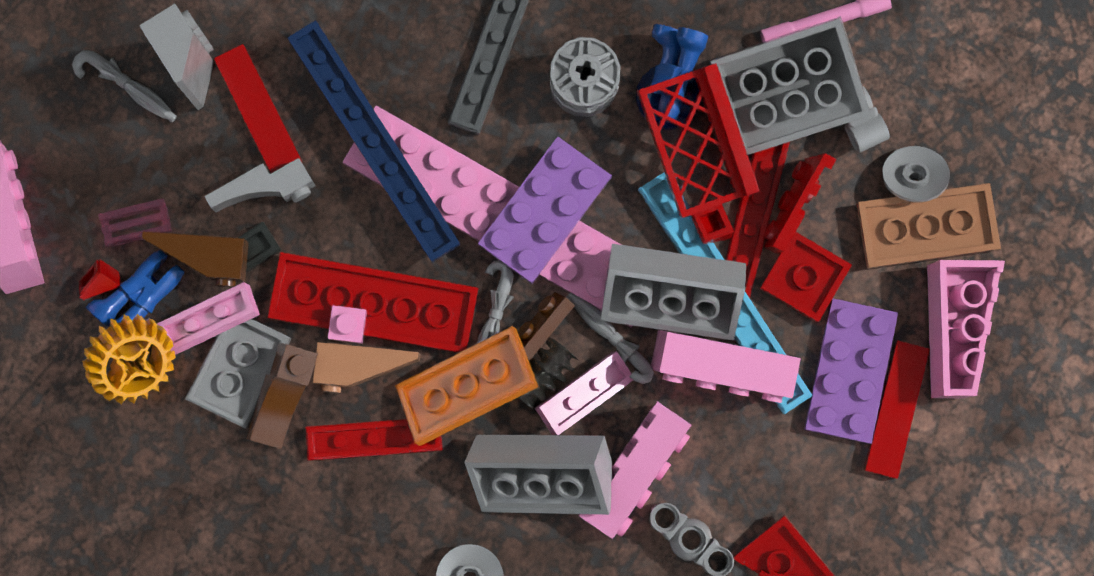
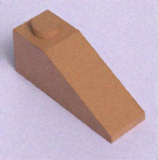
M317 342L316 353L318 355L315 362L313 383L321 385V391L341 393V387L351 388L419 362L420 353Z

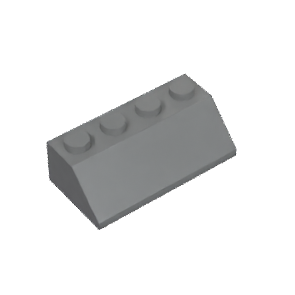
M173 4L139 26L176 85L196 109L199 110L204 107L214 66V61L209 53L214 49L189 11L185 10L181 13L176 4Z
M612 244L600 321L734 340L745 292L746 263Z
M476 435L464 463L482 512L610 514L612 460L605 436Z

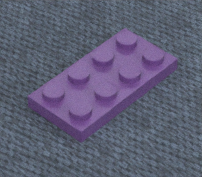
M557 136L480 239L478 245L533 284L609 182L612 175Z
M834 298L831 300L811 393L813 396L810 398L804 430L872 444L898 312Z

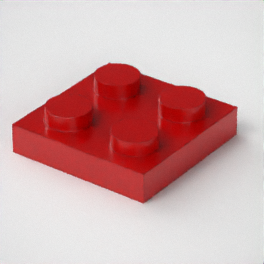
M795 232L785 252L780 253L760 290L818 323L852 264Z

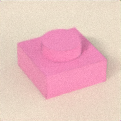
M332 305L328 339L363 344L367 310Z

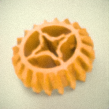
M124 314L122 321L117 323L116 320L110 318L111 326L105 329L99 326L100 335L98 337L89 336L92 346L84 348V354L87 358L82 361L83 367L86 370L85 377L92 384L91 386L94 391L102 394L108 401L114 398L116 402L122 405L127 398L135 404L137 397L140 395L148 400V392L153 389L159 392L158 383L160 381L169 382L165 372L174 370L171 360L175 359L176 356L175 352L170 350L174 346L173 341L167 335L166 330L162 326L157 325L153 319L148 318L145 320L137 314L131 320L129 316ZM152 344L151 356L149 360L146 361L147 355L149 354L148 349ZM111 357L113 359L110 364L111 370L106 374L107 363Z

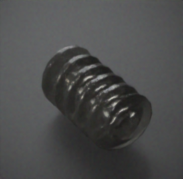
M551 337L545 341L549 350L540 348L537 351L541 360L532 358L529 361L539 387L518 397L521 402L536 413L535 408L538 406L536 401L544 402L548 399L545 390L556 393L558 389L553 381L556 379L565 382L567 379L562 370L566 369L573 372L575 368L570 360L572 358L578 360L569 350Z

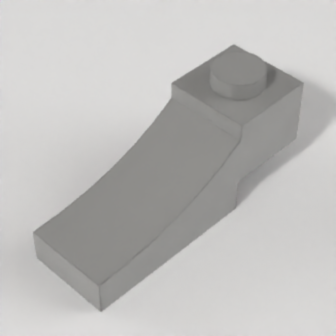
M298 158L271 174L262 163L204 197L211 209L217 213L236 203L260 197H283L286 202L293 200L295 203L311 194L310 189L315 187V184Z

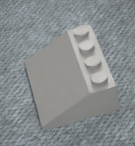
M841 16L714 58L710 61L711 64L717 63L747 155L871 115Z

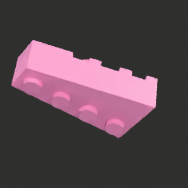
M0 141V288L5 294L44 284L45 282L30 230V220L22 200L24 199L23 188L20 181L16 178L14 171L18 169L17 160L12 150L8 151Z
M938 260L927 265L931 398H968L977 396L986 354L984 352L986 339L991 331L992 322L990 320L994 302H997L999 292L997 287L1005 261Z
M658 330L651 367L652 370L663 373L662 380L683 383L684 377L696 379L697 387L716 390V385L721 384L730 386L729 393L749 396L750 390L763 393L762 399L782 403L783 397L793 399L801 358Z
M657 401L612 466L610 514H579V517L611 539L616 534L622 537L633 522L628 516L635 506L640 509L644 506L652 494L648 488L653 480L656 478L660 481L671 466L667 460L675 450L679 453L690 438L686 433L691 424Z

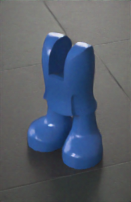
M654 24L652 37L662 45L663 52L660 64L656 65L651 85L693 71L700 54L706 48L709 36L689 28L679 27L675 29L661 24ZM691 79L683 82L678 95L685 96L687 85ZM677 84L666 87V89L673 92ZM659 90L647 94L651 107L663 113L671 96ZM675 99L668 116L677 120L683 102ZM654 115L656 120L661 119L660 117Z
M158 250L148 256L131 277L120 283V287L114 293L103 300L94 299L85 308L104 326L108 327L110 325V318L114 320L120 309L131 300L134 305L125 315L129 316L131 320L137 314L144 318L148 313L152 314L158 302L178 285L185 271L180 266L175 265L157 281L153 275L168 258L162 250ZM123 315L116 320L117 323L122 321Z

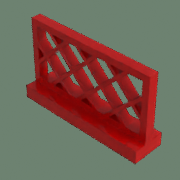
M717 63L637 90L680 218L760 191ZM695 78L699 88V93L694 102L678 95L683 82ZM677 84L673 92L666 89V87ZM659 90L671 96L663 113L651 107L647 94ZM675 99L692 107L684 124L668 116ZM701 99L703 100L705 108L699 105ZM696 110L708 115L710 124L705 134L689 127ZM654 115L661 118L658 125ZM665 121L682 128L674 145L662 139L660 131ZM686 131L702 138L695 156L679 148ZM712 131L714 132L716 140L710 137ZM707 142L719 147L721 156L716 166L700 159ZM665 147L671 149L669 157ZM676 152L693 160L685 177L673 171L671 163ZM697 163L713 170L706 188L690 180ZM723 163L725 165L726 171L721 169ZM718 173L730 179L734 192L721 196L711 191ZM676 179L682 181L680 188ZM687 184L703 192L698 205L686 209L682 198ZM708 195L715 198L713 200L705 202Z

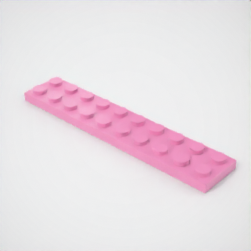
M375 106L374 111L447 224L480 241L519 189V186L389 112ZM354 142L342 163L382 186ZM579 221L539 276L563 290L573 293L602 311L612 244H621Z

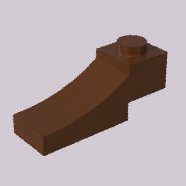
M279 343L270 375H265L246 439L282 448L296 406L305 387L309 386L318 353Z

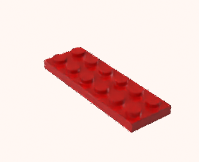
M280 252L268 318L329 330L332 305L366 309L364 336L460 353L468 348L479 288Z

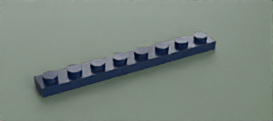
M313 21L289 36L288 40L431 262H435L460 246L458 239L317 21Z

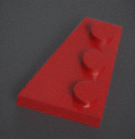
M823 153L798 162L792 174V178L795 179L790 191L786 190L779 201L778 208L781 209L776 221L772 220L765 231L764 238L767 241L763 248L773 253L785 252L805 216V210L801 208L804 203H809L813 196L816 197L821 188L818 180L825 167L830 170L832 169L837 160L836 158Z
M783 515L733 556L735 561L745 565L759 576H835L786 515Z

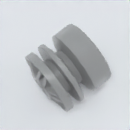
M587 37L570 40L557 50L551 62L550 89L554 101L562 110L574 116L590 117L602 113L612 104L618 92L621 68L614 51L606 43L596 38ZM584 68L590 69L591 76H588L587 80L580 79V73Z

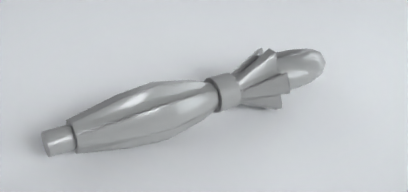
M82 50L74 57L72 67L79 79L85 74L82 64L88 62L101 72L98 76L99 78L115 81L117 85L126 90L138 105L147 111L168 119L172 123L176 120L177 116L171 112V109L149 87L131 80L129 76L122 73L114 58L107 61L104 57L91 50Z
M499 260L493 261L485 271V274L493 276L497 270H500L501 277L497 290H491L492 309H490L488 316L490 318L485 322L477 343L499 333V320L502 319V311L514 298L509 295L514 277L513 270Z
M570 292L567 298L575 305L574 308L588 326L602 337L608 339L614 347L616 346L624 363L628 360L639 371L635 370L630 375V378L641 384L651 382L654 371L649 362L637 351L640 345L624 340V337L615 331L610 322L600 321L601 312L597 308Z

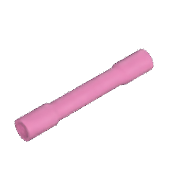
M856 0L855 2L793 22H784L760 30L762 42L840 16L843 23L859 17H868L891 9V0Z

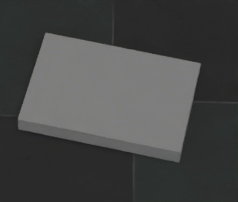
M253 319L218 334L185 399L247 429L254 415L265 375H270L279 343L289 345L292 338Z

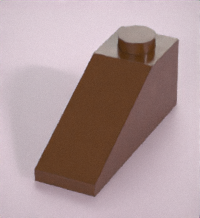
M142 232V238L207 278L216 280L215 286L232 288L236 286V282H245L249 245L245 239Z

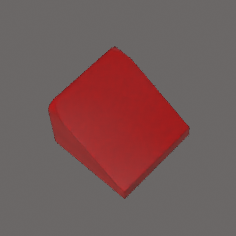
M722 204L690 215L703 244L730 239L734 233Z
M101 259L96 260L79 281V297L85 300L117 288L120 285L119 272Z

